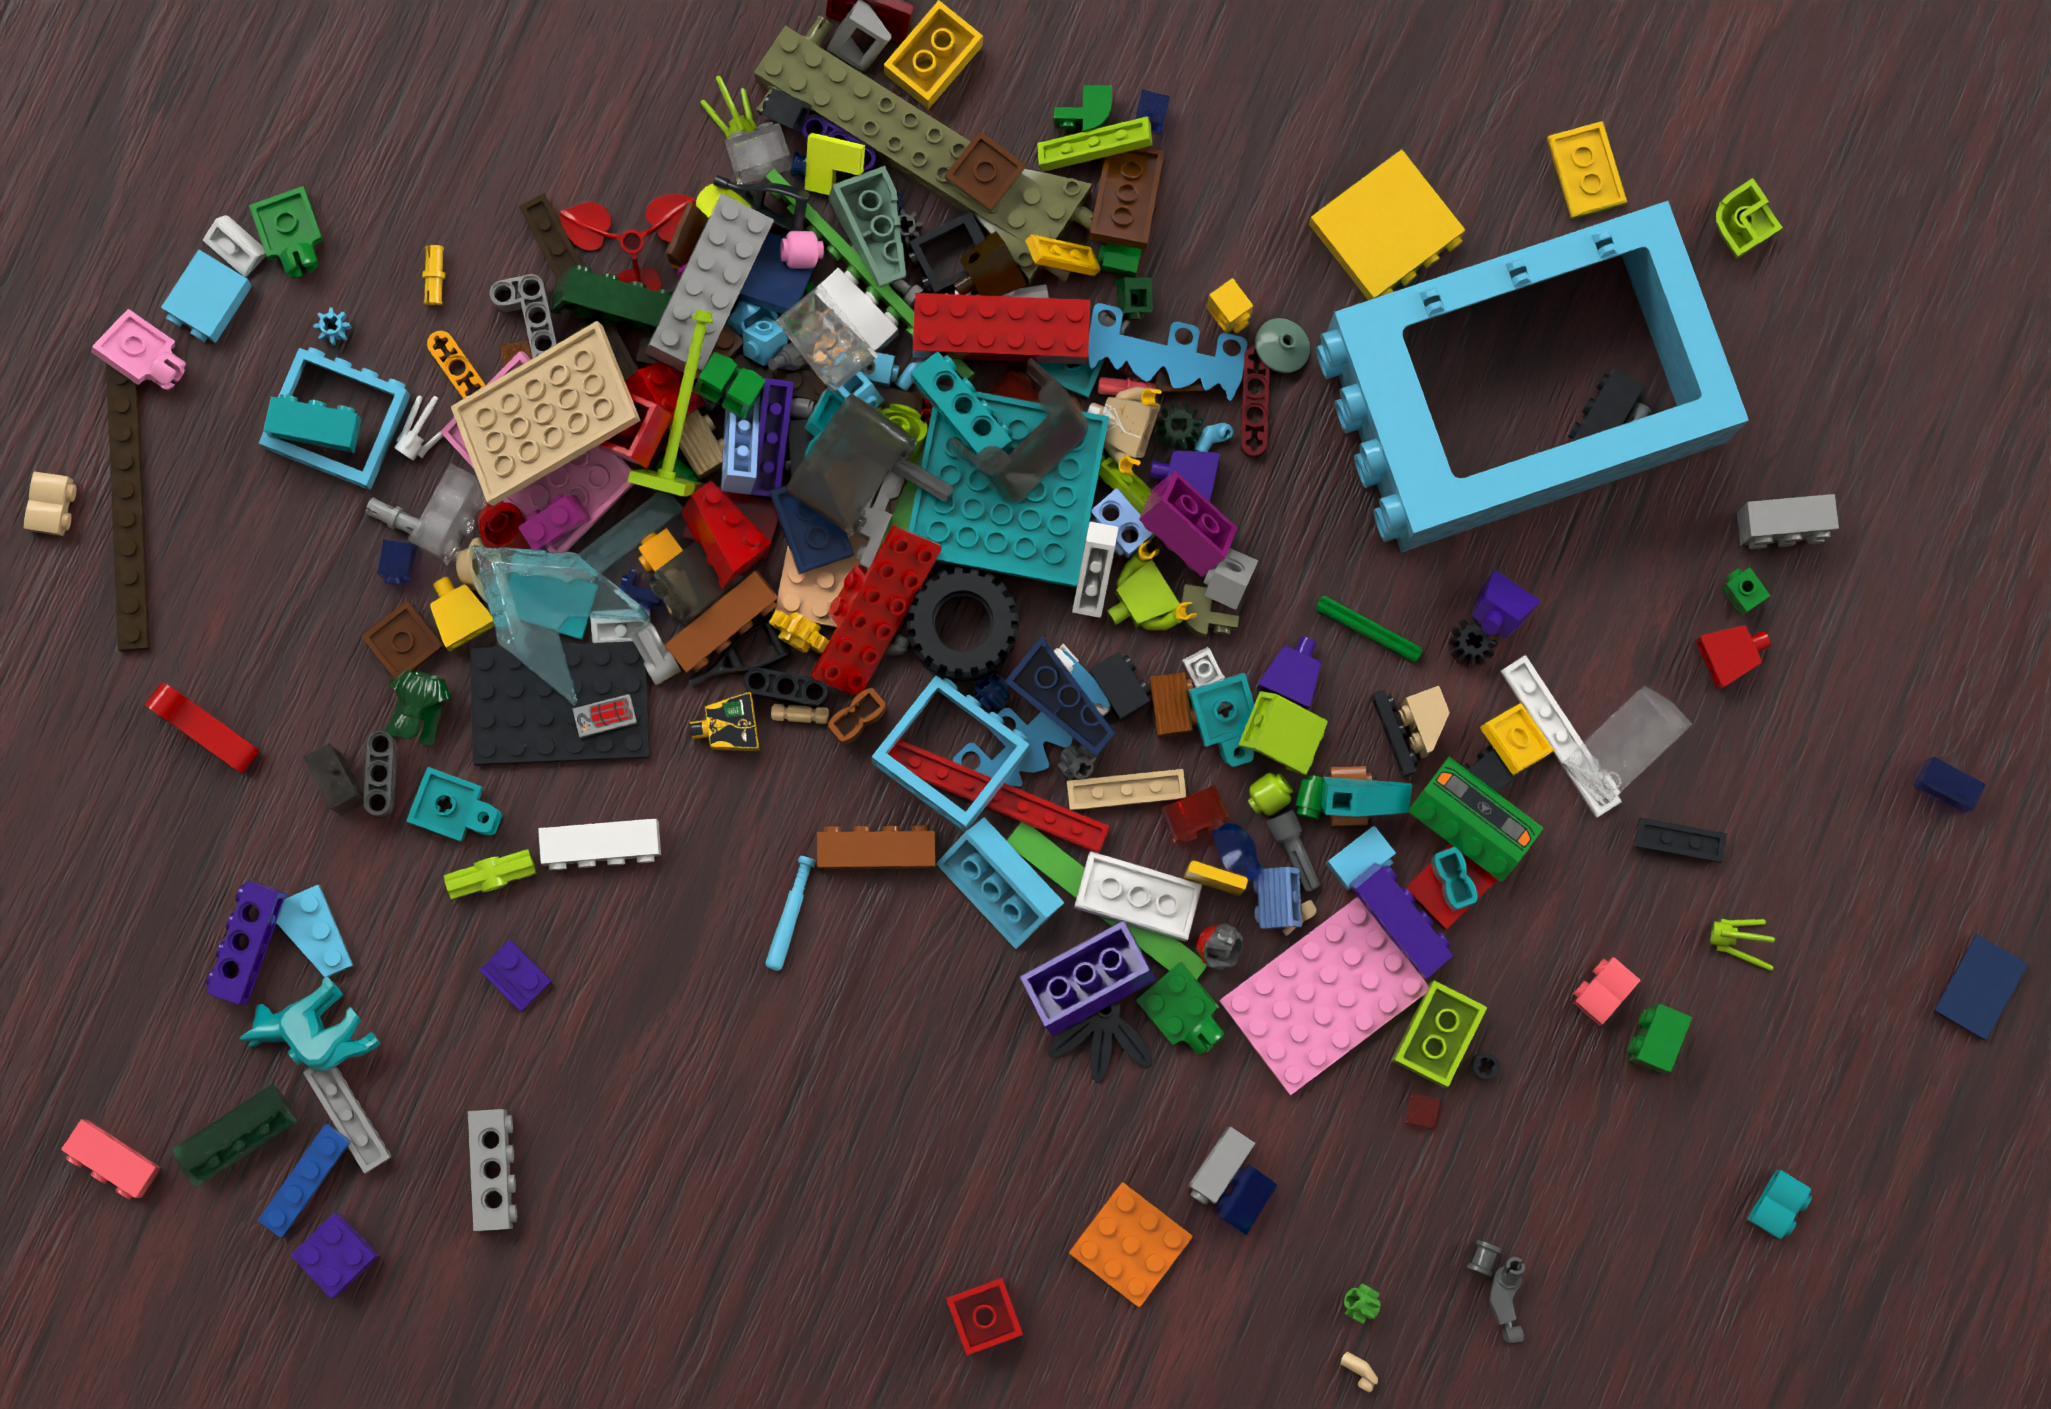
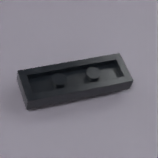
M1385 690L1373 693L1371 699L1402 778L1410 776L1416 772L1415 766L1418 765V761L1413 749L1408 750L1404 741L1408 737L1403 723H1397L1393 713L1397 711L1395 701L1391 694L1386 695Z
M1640 817L1638 818L1634 847L1722 863L1727 833Z

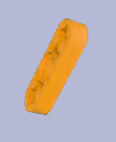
M436 331L429 336L427 341L429 351L463 399L468 397L467 394L470 392L463 382L468 378L475 388L486 386L449 333ZM441 339L443 342L448 340L445 345L451 355L447 359L441 349L434 350L437 347L436 340ZM454 361H462L465 363L466 369L463 374L455 376L450 373V365Z

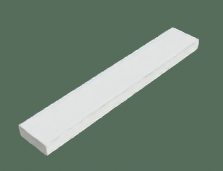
M1523 656L1501 670L1500 673L1554 749V755L1594 816L1597 818L1621 803V799L1527 656Z

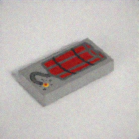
M630 694L573 708L580 738L637 724Z

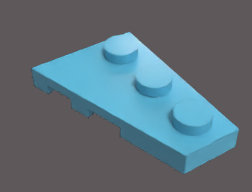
M320 885L311 887L284 900L277 924L324 977H330L354 966Z

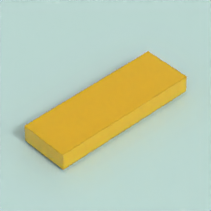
M1033 234L1025 240L1035 264L1095 276L1101 271L1091 247Z

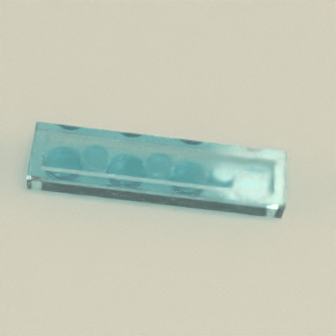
M659 491L573 558L593 582L641 545V541L653 532H658L680 515L683 508L671 493Z

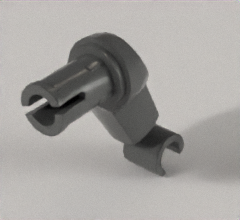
M1511 1257L1508 1259L1505 1267L1499 1268L1496 1271L1488 1300L1497 1325L1503 1324L1504 1326L1502 1337L1507 1343H1517L1524 1340L1521 1326L1512 1327L1511 1321L1516 1320L1513 1298L1521 1286V1274L1525 1270L1524 1263L1519 1267L1522 1260L1518 1257Z

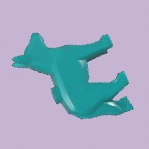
M328 977L322 980V985L315 992L288 1005L276 1014H273L263 1004L257 1005L252 1029L240 1037L242 1041H251L248 1045L249 1048L264 1042H287L291 1047L287 1053L298 1066L304 1063L315 1072L329 1071L346 1059L363 1056L381 1044L372 1031L358 1041L350 1039L361 1022L360 1017L351 1007L346 1010V1017L340 1024L324 1029L320 1016L344 995Z

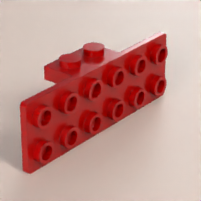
M894 525L891 527L868 571L866 568L855 564L852 571L846 575L844 586L838 597L830 605L828 615L836 623L837 628L811 673L813 679L820 682L823 681L825 684L856 696L864 691L904 619L909 605L915 599L913 596L920 590L942 550L940 544Z

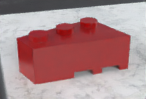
M709 481L692 494L681 511L696 542L701 543L707 554V563L715 569L719 577L718 583L721 589L725 588L757 563L771 544L765 535L712 481Z

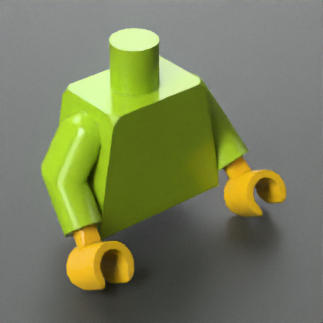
M1148 540L1139 546L1138 552L1124 565L1116 581L1118 588L1115 594L1120 603L1107 610L1109 617L1115 625L1130 617L1136 628L1142 626L1146 630H1168L1183 620L1194 619L1197 616V613L1187 615L1186 607L1191 605L1192 602L1179 604L1151 559L1159 554V548L1152 553L1148 552L1147 545L1152 540Z

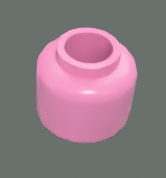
M791 231L786 235L785 239H781V261L786 262L790 269H812L817 265L818 259H823V241H818L816 234L812 231Z

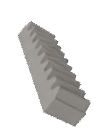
M336 1066L329 1071L315 1072L308 1069L303 1072L338 1131L351 1140L348 1147L365 1174L392 1158L384 1142L380 1139L378 1132L373 1128L371 1121L367 1118L365 1111L361 1108L359 1101L355 1098L353 1091L348 1087V1083Z

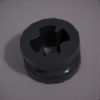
M1480 1054L1472 1062L1473 1074L1481 1080L1492 1079L1499 1072V1061L1492 1054ZM1482 1058H1486V1062L1491 1060L1493 1066L1490 1067L1491 1073L1489 1075H1486V1072L1481 1074L1478 1070V1067L1481 1066L1480 1060Z

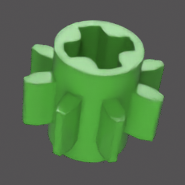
M1360 1284L1359 1289L1351 1288L1344 1299V1304L1347 1308L1345 1314L1364 1324L1366 1319H1374L1380 1311L1381 1305L1377 1299L1380 1294L1364 1284Z

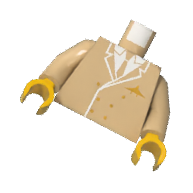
M1142 387L1120 391L1116 397H1108L1105 407L1092 403L1088 409V413L1109 416L1104 449L1119 465L1118 468L1121 473L1134 476L1135 474L1132 473L1133 464L1140 466L1141 463L1134 458H1141L1145 455L1161 406L1155 402V395L1157 393L1161 394L1159 389Z

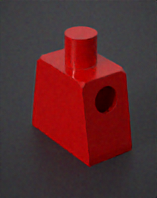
M1745 625L1705 634L1695 640L1717 691L1761 664L1762 660L1758 652L1771 647L1770 639L1765 631L1750 636Z

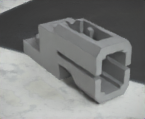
M872 459L868 461L850 508L854 516L848 528V532L869 540L868 544L861 543L856 556L857 559L861 560L859 565L866 568L867 571L876 556L892 517V514L885 512L889 502L898 499L905 482V478L888 469L874 506L870 508L886 471L885 466Z

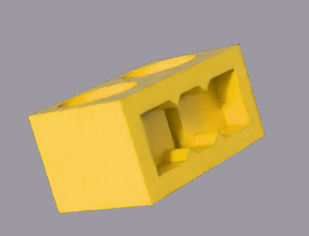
M1232 278L1209 295L1206 308L1222 330L1229 334L1231 331L1238 333L1249 324L1248 320L1251 318L1253 304Z

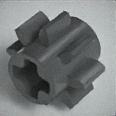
M901 209V215H899L901 241L905 242L906 246L909 247L911 240L920 237L916 230L922 229L923 223H915L916 212H913L910 216ZM907 223L908 233H903L901 229L902 224Z
M1070 745L1060 754L1061 763L1058 764V767L1070 781L1074 777L1085 779L1093 772L1092 762L1096 758L1083 745H1080L1079 748Z

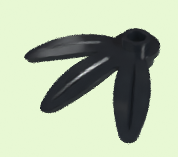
M1118 1002L1110 1005L1111 1012L1104 1015L1099 1011L1063 1030L1048 1051L1051 1058L1061 1056L1082 1043L1094 1031L1090 1050V1065L1094 1081L1101 1082L1110 1062L1112 1051L1111 1034L1113 1033L1121 1047L1137 1063L1146 1068L1152 1064L1149 1051L1142 1038L1126 1021L1118 1017L1120 1013Z

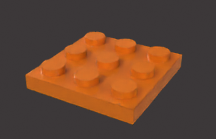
M1121 1182L1068 1253L1140 1308L1193 1236L1133 1189Z

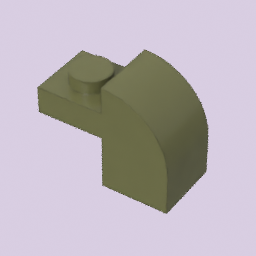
M1185 584L1181 603L1192 602L1191 605L1186 607L1187 615L1197 613L1194 619L1183 620L1190 632L1201 638H1206L1208 627L1213 628V632L1217 634L1230 635L1231 631L1236 632L1239 616L1210 612L1212 599L1204 596L1207 588Z

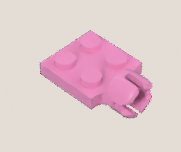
M129 309L92 346L91 353L137 385L144 380H151L167 390L175 386L171 383L172 380L177 383L181 379L186 365L185 361L172 353L171 350L175 347L173 339Z

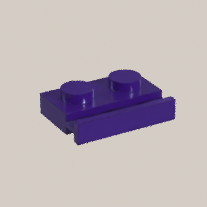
M509 940L479 969L521 1012L552 982L512 940Z

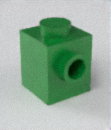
M1750 567L1744 572L1738 568L1725 577L1728 583L1721 588L1741 616L1770 596Z

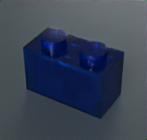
M1931 757L1925 760L1913 786L1966 813L1974 809L1986 784L1936 757Z

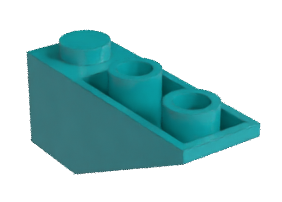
M1324 777L1321 806L1325 815L1357 817L1409 813L1412 783Z

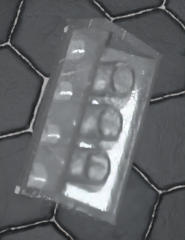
M1644 685L1562 762V765L1596 802L1603 806L1618 796L1675 742L1692 723L1671 701Z

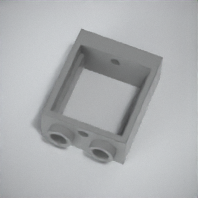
M1231 1126L1227 1127L1188 1185L1193 1190L1190 1195L1204 1205H1207L1209 1201L1216 1203L1255 1143Z

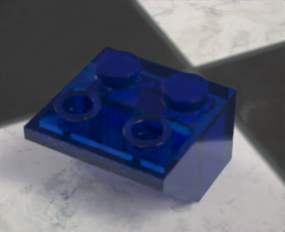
M1246 1165L1244 1169L1240 1167L1229 1182L1233 1184L1232 1189L1228 1194L1222 1193L1214 1206L1218 1210L1215 1214L1217 1218L1244 1235L1248 1234L1278 1185L1251 1165Z

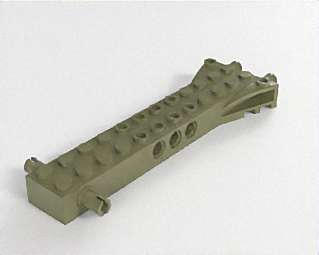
M818 16L816 18L817 20L806 36L798 34L786 25L784 26L754 71L755 81L769 90L766 96L771 94L774 88L812 105L809 116L818 115L871 147L875 152L876 158L963 213L972 212L976 222L987 237L995 231L998 232L1006 243L1029 287L1043 268L1062 279V281L1065 282L1067 280L1068 274L1070 275L1072 271L1035 264L1025 240L1031 234L1060 240L1071 222L1073 223L1074 221L1091 230L1094 212L1084 207V204L1091 193L1092 184L1078 181L1074 178L1024 169L990 213L945 179V174L971 141L822 49L820 44L833 27V24L827 19L825 22L823 21L824 17ZM766 96L755 110L761 116L764 112L763 102Z

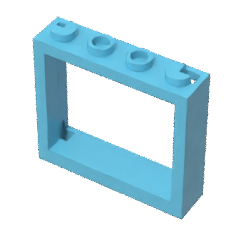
M309 347L308 351L299 348L278 398H280L281 394L293 396L306 362L393 395V401L363 472L278 438L268 436L264 431L259 445L265 450L371 491L411 395L404 389L405 384L390 378L386 382L378 379L379 374L374 371L362 368L360 372L351 368L352 364L346 360L336 357L335 361L324 358L325 353L315 348Z
M935 676L873 754L872 764L963 832H966L1029 752L1030 744L1027 742L1028 738L1017 729L1011 731L1004 726V720L996 713L990 712L988 714L981 709V703L971 695L965 697L958 692V687L951 680L945 677L942 680ZM937 691L1015 748L966 812L888 755Z

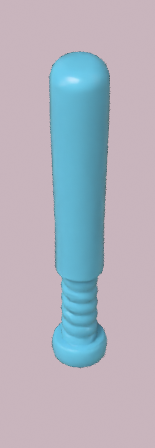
M800 856L798 859L800 868L798 869L792 891H789L765 962L767 968L775 971L781 970L784 965L804 898V887L811 867L816 865V860L809 857Z

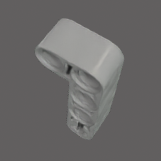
M528 274L500 280L491 286L490 298L499 311L523 310L533 358L545 352L537 349L540 341L550 340L552 342L550 348L558 344L547 290L540 277ZM536 284L540 287L539 292L534 296L525 294L527 287ZM502 291L511 292V297L506 302L497 300L498 294ZM543 312L546 314L543 322L539 324L531 322V318L535 313Z

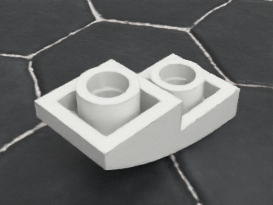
M1208 647L1182 660L1195 687L1225 678ZM1225 702L1220 703V708L1217 709V712L1230 705H1226Z

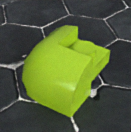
M1753 178L1729 193L1720 202L1716 211V224L1720 236L1736 259L1751 251L1783 228L1768 207V199Z

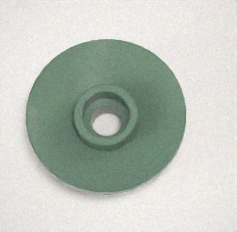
M1283 318L1271 319L1265 322L1257 331L1255 337L1256 352L1260 360L1268 368L1279 373H1292L1299 370L1307 362L1310 355V343L1306 333L1296 323ZM1283 339L1287 340L1289 345H1286Z

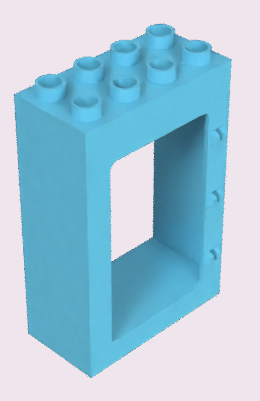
M1668 201L1335 311L1327 332L1320 335L1322 345L1316 346L1317 359L1325 379L1338 376L1342 385L1340 389L1341 399L1335 400V408L1342 429L1346 434L1358 430L1362 441L1360 444L1361 453L1354 455L1360 480L1365 488L1377 484L1382 498L1379 499L1380 507L1373 510L1380 536L1384 542L1397 539L1401 552L1725 444L1749 421ZM1622 255L1677 407L1466 478L1455 477L1449 467L1403 339V330L1407 326Z

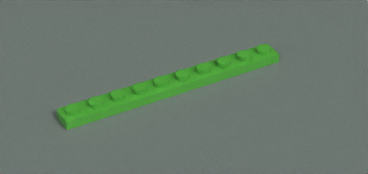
M775 169L766 175L767 183L791 186ZM769 192L776 200L782 198L788 204L786 209L793 217L796 199ZM807 203L804 221L808 225L806 230L814 232L818 240L821 238L828 245L826 248L827 252L836 261L841 259L848 266L846 271H849L857 281L861 279L868 286L866 291L871 293L877 301L880 299L888 307L886 312L888 311L897 322L901 320L908 327L905 331L913 339L914 311L889 285L878 287L861 257ZM951 359L957 367L955 370L957 375L961 379L966 377L971 382L974 379V372L962 360Z

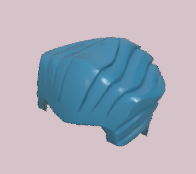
M740 300L734 312L727 320V325L743 339V330L767 316L777 322L779 317L775 311Z

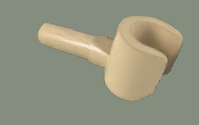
M1311 900L1301 904V922L1303 923L1315 916L1317 910ZM1293 927V928H1284L1282 931H1283V932L1285 933V935L1287 936V935H1289L1296 927Z

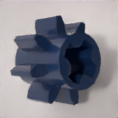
M997 673L993 677L987 674L976 682L975 690L978 694L974 698L987 711L991 707L993 709H1000L1009 700V693L1006 690L1010 686Z

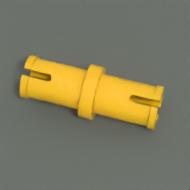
M427 245L425 246V271L422 272V278L425 279L424 304L442 305V280L445 279V272H443L444 247Z

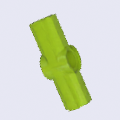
M527 849L501 858L497 856L478 861L472 867L444 875L450 898L454 900L479 891L484 893L502 888L508 882L537 874L530 850Z

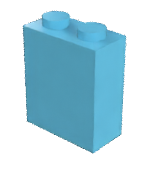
M198 250L161 308L168 314L166 319L179 328L184 324L192 329L190 334L205 343L209 339L216 343L253 285L244 276Z

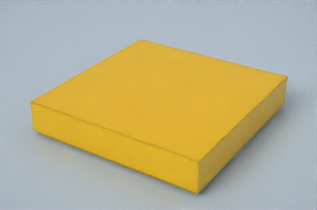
M1522 703L1480 727L1513 776L1554 751Z

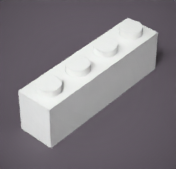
M657 819L538 828L541 864L549 866V870L566 869V864L578 863V868L595 867L598 861H607V865L625 864V859L637 858V863L654 862V857L661 856L659 821Z

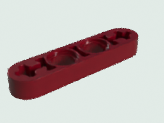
M1255 345L1249 347L1245 352L1242 381L1240 446L1243 454L1249 458H1258L1265 452L1268 436L1270 368L1261 361L1259 373L1265 372V376L1258 373L1247 374V371L1252 373L1254 371V361L1249 360V358L1253 357L1254 352H1256ZM1252 380H1259L1264 386V391L1259 395H1253L1248 390V383ZM1252 408L1259 409L1263 414V419L1259 423H1251L1246 415L1248 410ZM1246 428L1252 430L1263 429V432L1257 431L1256 441L1262 443V446H1258L1256 451H1251V446L1246 445V442H1250L1252 437V430L1246 432Z

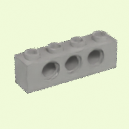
M506 1109L468 1111L473 1231L513 1229L512 1223L517 1222V1206L511 1203V1193L516 1192L515 1175H510V1163H514V1146L509 1145L508 1133H513L512 1115H507ZM494 1131L499 1136V1144L495 1148L490 1149L485 1145L484 1139L489 1132ZM492 1161L497 1162L501 1168L499 1176L494 1179L486 1174V1167ZM493 1191L499 1192L502 1196L501 1205L495 1209L491 1208L487 1202L488 1195Z

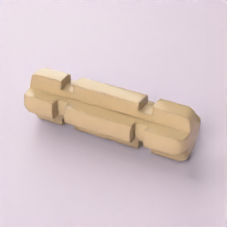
M774 704L771 710V717L775 721L788 719L790 722L811 723L815 721L816 723L826 724L829 718V710L826 707L812 709V706L789 705L785 707L783 704Z

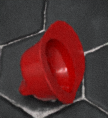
M485 501L486 506L478 516V528L488 554L499 563L508 564L514 562L515 559H520L529 548L527 540L518 528L525 523L521 511L512 503L499 502L492 506Z

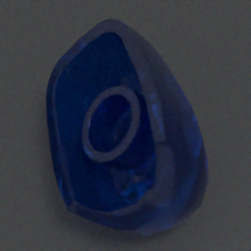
M1228 822L1212 831L1220 857L1227 870L1246 877L1248 881L1257 878L1261 874L1264 866L1258 862L1256 845L1244 828L1238 824Z

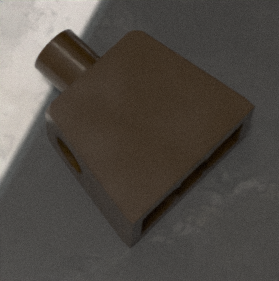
M997 231L990 234L961 257L960 262L966 275L952 282L959 295H966L976 290L980 296H1002L1027 285L1006 243Z

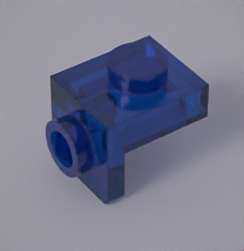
M630 568L628 575L624 574L621 581L620 591L624 592V598L627 601L636 602L635 606L642 609L652 610L653 606L661 607L663 597L661 592L635 587L638 573L636 569Z

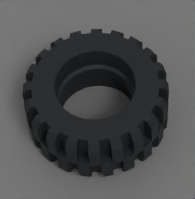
M954 567V570L947 572L942 570L937 572V576L931 579L929 577L923 582L922 588L913 596L915 599L909 605L907 613L908 637L916 657L923 662L924 667L929 671L936 672L939 677L952 678L958 682H963L964 679L975 681L979 680L983 675L994 673L998 666L1003 665L1007 661L1010 652L1014 649L1018 635L1016 604L1013 597L1009 595L1005 585L997 582L995 576L990 573L984 574L980 572V569L972 567L971 570L962 569V567ZM956 598H969L979 602L986 609L990 618V631L987 638L980 646L969 651H956L947 647L941 642L935 630V620L939 610L944 604Z

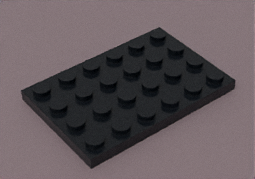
M634 642L470 648L473 764L492 765L650 758L647 669L643 664L645 661ZM630 694L637 724L583 738L579 737L573 708Z

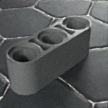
M384 731L372 733L368 738L366 749L364 807L368 813L377 818L389 816L393 812L395 805L398 747L396 740ZM382 738L388 739L389 748L383 753H378L375 748L377 741ZM378 768H386L388 772L387 778L382 782H376L374 780V772ZM380 796L386 799L384 809L374 811L372 808L374 799Z

